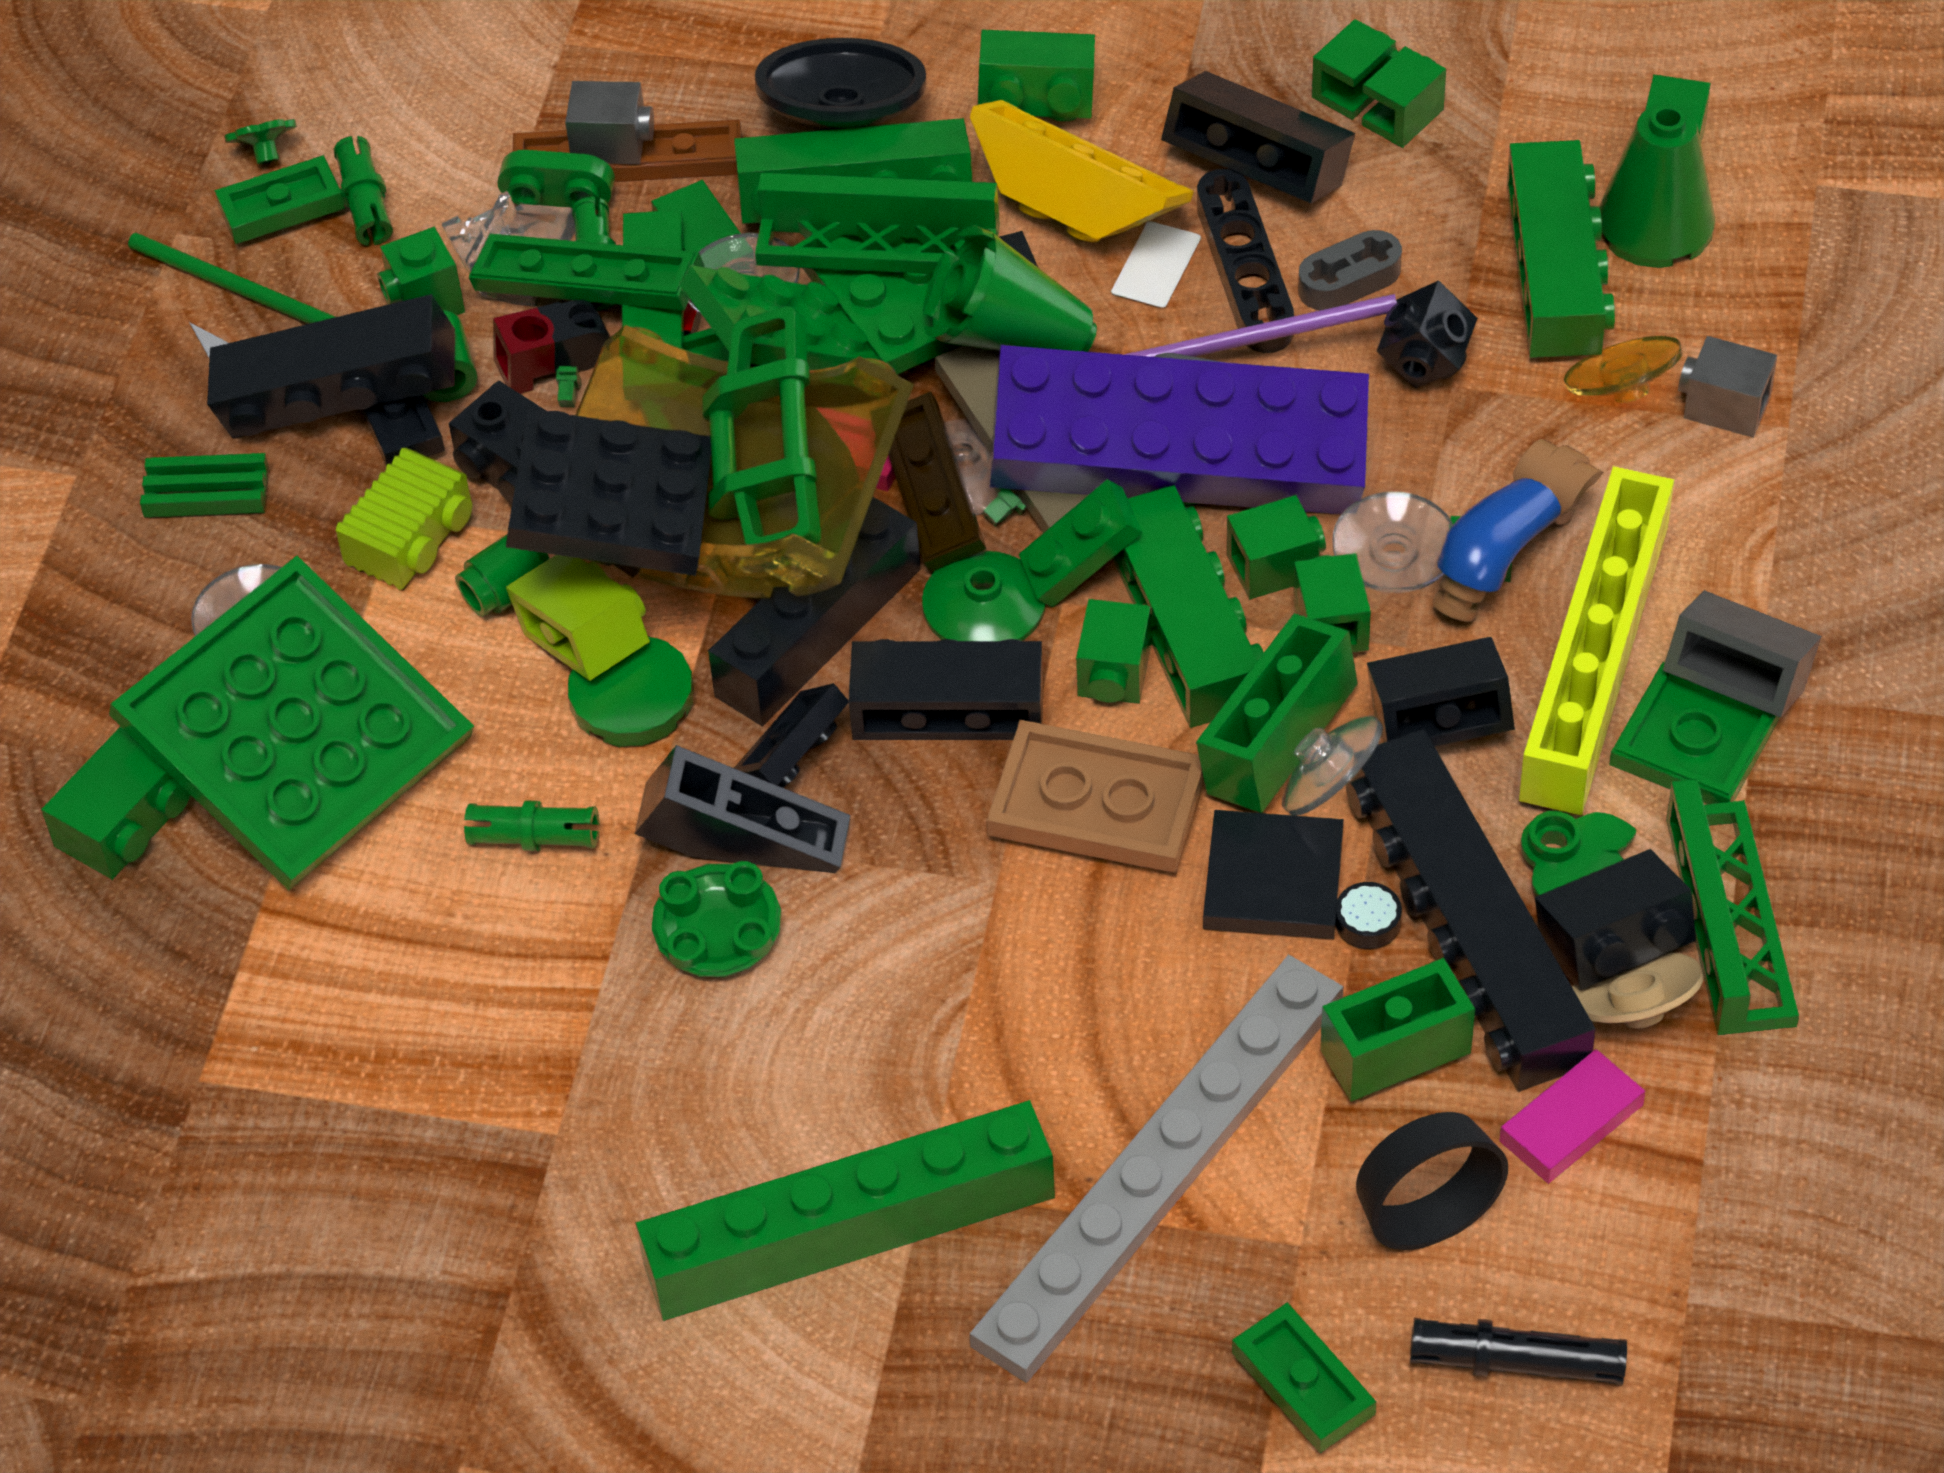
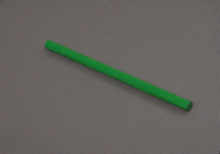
M137 232L133 233L129 238L128 247L132 250L307 324L336 317Z

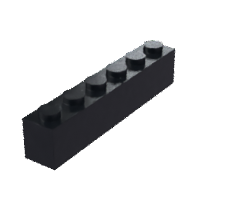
M1425 729L1354 752L1352 780L1346 783V793L1350 806L1356 817L1359 819L1366 817L1373 829V843L1381 863L1385 867L1393 866L1401 880L1400 891L1408 912L1412 917L1420 915L1428 929L1429 947L1435 961L1441 958L1445 959L1473 1004L1475 1017L1485 1032L1484 1042L1491 1063L1497 1071L1506 1070L1517 1092L1562 1077L1593 1052L1596 1028Z

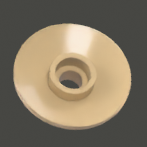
M1669 952L1585 989L1579 990L1575 984L1572 988L1591 1021L1625 1023L1629 1028H1645L1660 1022L1664 1017V1013L1690 999L1700 989L1703 983V973L1700 964L1694 958L1680 953Z

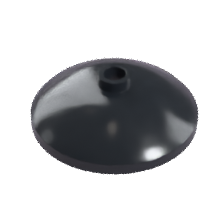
M826 38L796 43L771 53L758 64L755 70V90L759 98L766 105L785 118L818 130L876 126L907 111L921 98L926 89V69L920 59L909 51L895 45L868 39Z

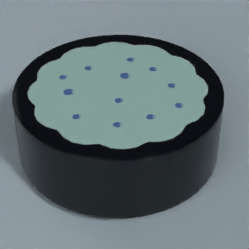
M1360 882L1351 885L1340 894L1337 900L1336 929L1347 943L1363 949L1383 947L1393 941L1399 933L1402 915L1401 902L1395 892L1383 884Z

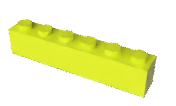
M1614 466L1612 468L1524 751L1519 794L1520 802L1583 815L1668 529L1674 479Z

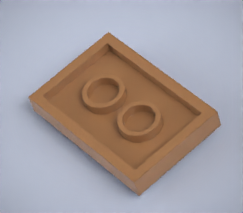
M1020 720L986 820L987 835L1176 873L1204 781L1199 755Z

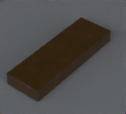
M930 391L876 414L908 517L917 522L919 550L927 569L932 572L987 549L938 402Z

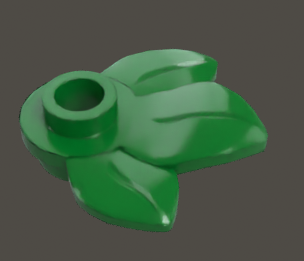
M1547 811L1537 815L1525 827L1521 837L1522 855L1534 867L1532 876V889L1536 896L1624 860L1619 853L1625 850L1633 841L1637 830L1626 821L1614 815L1601 812H1593L1577 819L1561 811ZM1556 844L1561 846V848H1551L1545 845Z

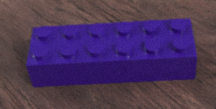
M1001 345L996 375L989 487L1089 495L1108 479L1123 487L1127 498L1175 485L1182 501L1187 503L1254 508L1297 495L1305 512L1356 515L1365 489L1369 374Z

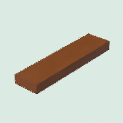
M740 119L655 124L652 141H643L640 164H609L614 171L615 182L737 175L734 138H742ZM567 130L513 133V151L538 150L570 153Z

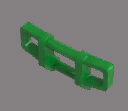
M791 306L740 319L733 325L727 375L719 377L702 397L703 418L709 421L713 474V489L708 494L709 515L717 519L739 517L747 547L762 557H771L813 546L821 539L815 484L817 482L816 462L814 459L809 458L804 388L810 384L809 364L807 362L806 318ZM785 329L786 359L750 368L752 345L755 339L761 335ZM780 396L784 459L737 472L734 419L742 414L748 407V404ZM795 491L798 511L797 525L790 530L764 536L756 501Z

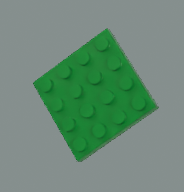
M297 555L110 704L109 716L288 891L467 741L474 729V725Z

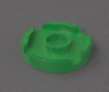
M648 636L649 643L591 681L572 669L568 678V700L570 710L578 726L589 735L590 730L595 735L602 736L604 743L618 747L643 746L662 739L677 728V721L683 717L685 711L688 715L693 705L692 671L683 654L668 642Z

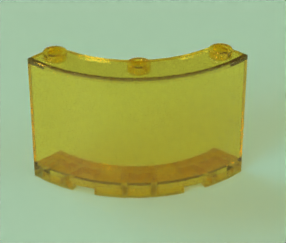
M625 325L604 342L575 415L608 421L620 420L634 425L666 430H685L693 434L710 436L709 421L705 420L702 414V397L719 377L727 375L728 362L696 354L665 343L658 334L651 330ZM860 356L835 367L809 370L810 384L804 388L809 458L815 460L817 482L815 484L821 526V539L817 544L792 533L771 542L746 545L739 517L731 519L711 517L708 512V494L713 489L711 458L696 576L641 568L639 577L695 591L752 598H770L774 587H790V592L796 596H803L821 592L840 584L914 384L897 376L896 371L889 364L873 358L864 359ZM780 396L748 404V407L742 414L734 419L737 472L784 459ZM795 491L756 501L764 536L790 530L797 525L798 511ZM590 560L601 565L604 564V562Z

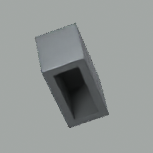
M1704 590L1679 615L1662 671L1781 718L1804 692L1822 636Z

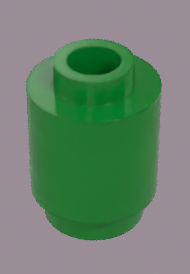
M506 534L465 561L464 570L455 576V582L464 600L479 616L484 617L491 611L499 614L512 605L506 586L549 560L548 553L506 547Z

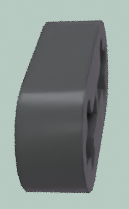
M1369 230L1311 254L1299 266L1298 295L1301 301L1308 307L1320 311L1347 305L1390 286L1396 282L1401 273L1402 246L1399 240L1391 233L1382 230Z

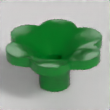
M284 119L272 120L259 125H250L236 129L235 132L224 135L226 143L252 145L257 165L267 164L279 160L275 140L286 131L296 128L297 125L295 119L285 121Z

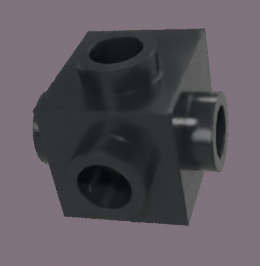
M1439 280L1397 299V304L1390 309L1385 317L1384 324L1386 327L1377 352L1414 388H1419L1439 378H1450L1457 373L1466 361V349L1478 318Z

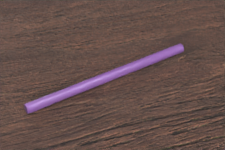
M1395 294L1124 355L1155 357L1162 353H1177L1197 357L1388 314L1390 309L1397 304Z

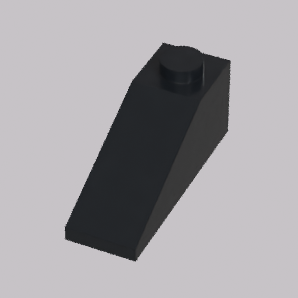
M676 745L646 782L634 834L696 858L731 862L748 861L757 865L836 873L841 867L851 815Z

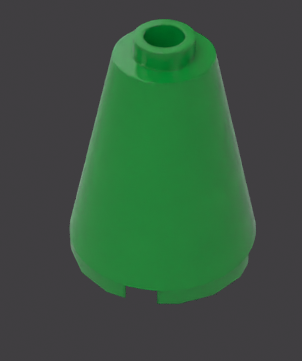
M1657 105L1645 110L1640 115L1601 199L1599 207L1601 210L1602 233L1610 241L1609 249L1617 257L1638 266L1670 267L1673 266V259L1691 254L1690 260L1701 255L1712 240L1715 213L1697 122L1691 113L1681 107Z
M973 224L963 229L956 236L965 241L956 254L945 250L929 282L924 301L923 315L933 318V327H924L927 335L943 343L999 352L1001 345L1089 351L1097 332L1096 323L1093 322L1092 309L993 232Z

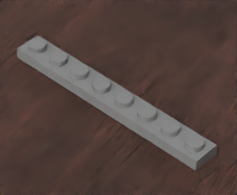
M1288 954L969 1333L971 1348L1027 1383L1319 1031L1322 1024V1006L1343 998L1344 986Z

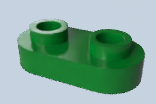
M516 150L504 157L497 184L500 192L508 200L522 207L572 209L573 204L577 200L585 197H595V210H597V202L600 198L609 203L615 182V174L608 163L589 154Z

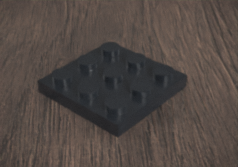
M528 408L506 547L696 576L711 459L710 436L693 434L685 430H666L634 425L620 420L608 421L569 415L562 411H543Z

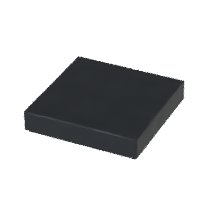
M1214 810L1203 912V929L1334 939L1344 819Z

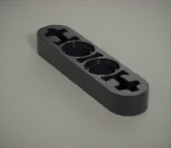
M1216 169L1206 173L1197 184V212L1237 328L1240 329L1264 323L1263 320H1258L1259 310L1265 307L1269 322L1293 317L1294 309L1249 183L1243 175L1229 169ZM1222 195L1225 196L1227 201L1231 202V210L1225 213L1220 198ZM1241 232L1249 235L1253 240L1245 245L1234 246L1226 243L1222 238L1231 233ZM1247 274H1257L1267 279L1268 282L1257 288L1242 286L1237 280ZM1294 335L1246 346L1257 352L1274 353L1287 347Z

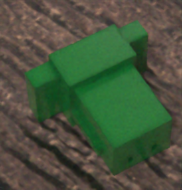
M559 366L556 375L559 387L558 403L560 407H575L576 389H580L582 382L578 369L572 366Z
M995 488V491L998 493L997 497L983 510L982 515L996 527L1015 510L1022 515L1025 512L1026 505L1021 502L1014 491L1005 488Z

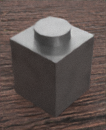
M572 81L565 121L570 153L593 155L608 164H640L643 141H652L654 134V111L652 106H644L641 82Z
M1707 336L1698 358L1688 356L1681 372L1678 391L1687 393L1684 419L1754 438L1771 397L1777 355Z

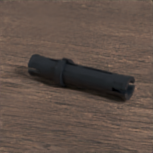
M1415 1317L1413 1320L1410 1363L1439 1364L1473 1369V1375L1485 1377L1488 1376L1489 1371H1506L1545 1377L1593 1380L1613 1383L1615 1385H1623L1627 1339H1601L1552 1332L1514 1330L1493 1327L1492 1320L1478 1319L1477 1325L1446 1323Z

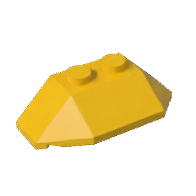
M1003 100L972 107L970 119L1000 193L1020 202L1019 209L1030 216L1041 219L1053 218L1067 225L1066 231L1075 238L1088 242H1098L1101 238L1126 232L1191 202L1193 190L1140 167L1026 113Z

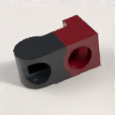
M589 301L557 302L493 318L494 362L505 384L520 394L533 390L534 378L556 373L559 366L577 367L578 371L589 370L605 361L612 351V339L596 307Z

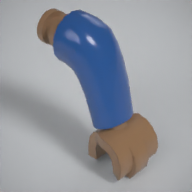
M1539 439L1534 442L1519 460L1513 472L1514 481L1473 505L1447 531L1437 560L1438 568L1444 573L1441 586L1445 591H1438L1433 599L1435 608L1451 618L1467 622L1473 621L1479 611L1475 603L1481 602L1486 592L1498 591L1502 587L1508 568L1519 551L1553 522L1559 525L1569 523L1575 512L1572 508L1578 505L1585 491L1595 484L1604 472L1590 465V460L1587 456L1567 445L1558 447L1545 439Z

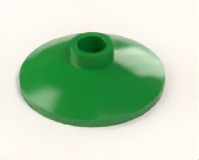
M980 551L935 570L929 577L922 595L924 618L932 632L941 640L1002 641L1016 639L1023 641L1039 626L1046 608L1045 603L1037 600L1021 560L1012 555L996 551Z

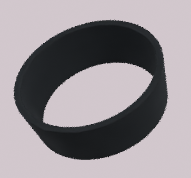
M1456 1112L1430 1114L1398 1128L1371 1151L1359 1170L1356 1180V1192L1372 1231L1380 1243L1398 1250L1420 1249L1458 1234L1478 1220L1492 1206L1506 1183L1509 1167L1508 1160L1503 1151L1470 1117ZM1472 1147L1467 1160L1459 1171L1432 1193L1405 1204L1382 1205L1393 1187L1407 1173L1421 1163L1452 1149Z

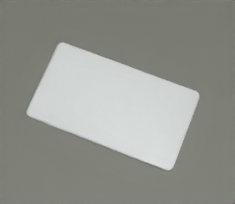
M1152 221L1147 222L1111 293L1153 306L1166 307L1201 239V235Z

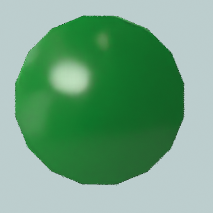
M739 861L733 864H706L687 871H675L664 877L659 885L660 897L653 907L652 933L659 951L678 969L699 977H726L747 970L769 953L780 933L781 907L775 892L763 880L761 869L751 862Z

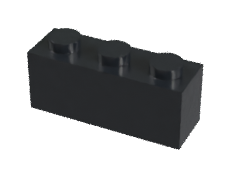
M1204 71L1173 88L1161 140L1308 203H1313L1342 186L1356 133L1208 71Z
M889 639L852 641L848 701L852 740H1013L1020 720L1040 724L1043 722L1044 677L1042 641H1020L1016 639L1002 641H957L953 639L939 641H894Z

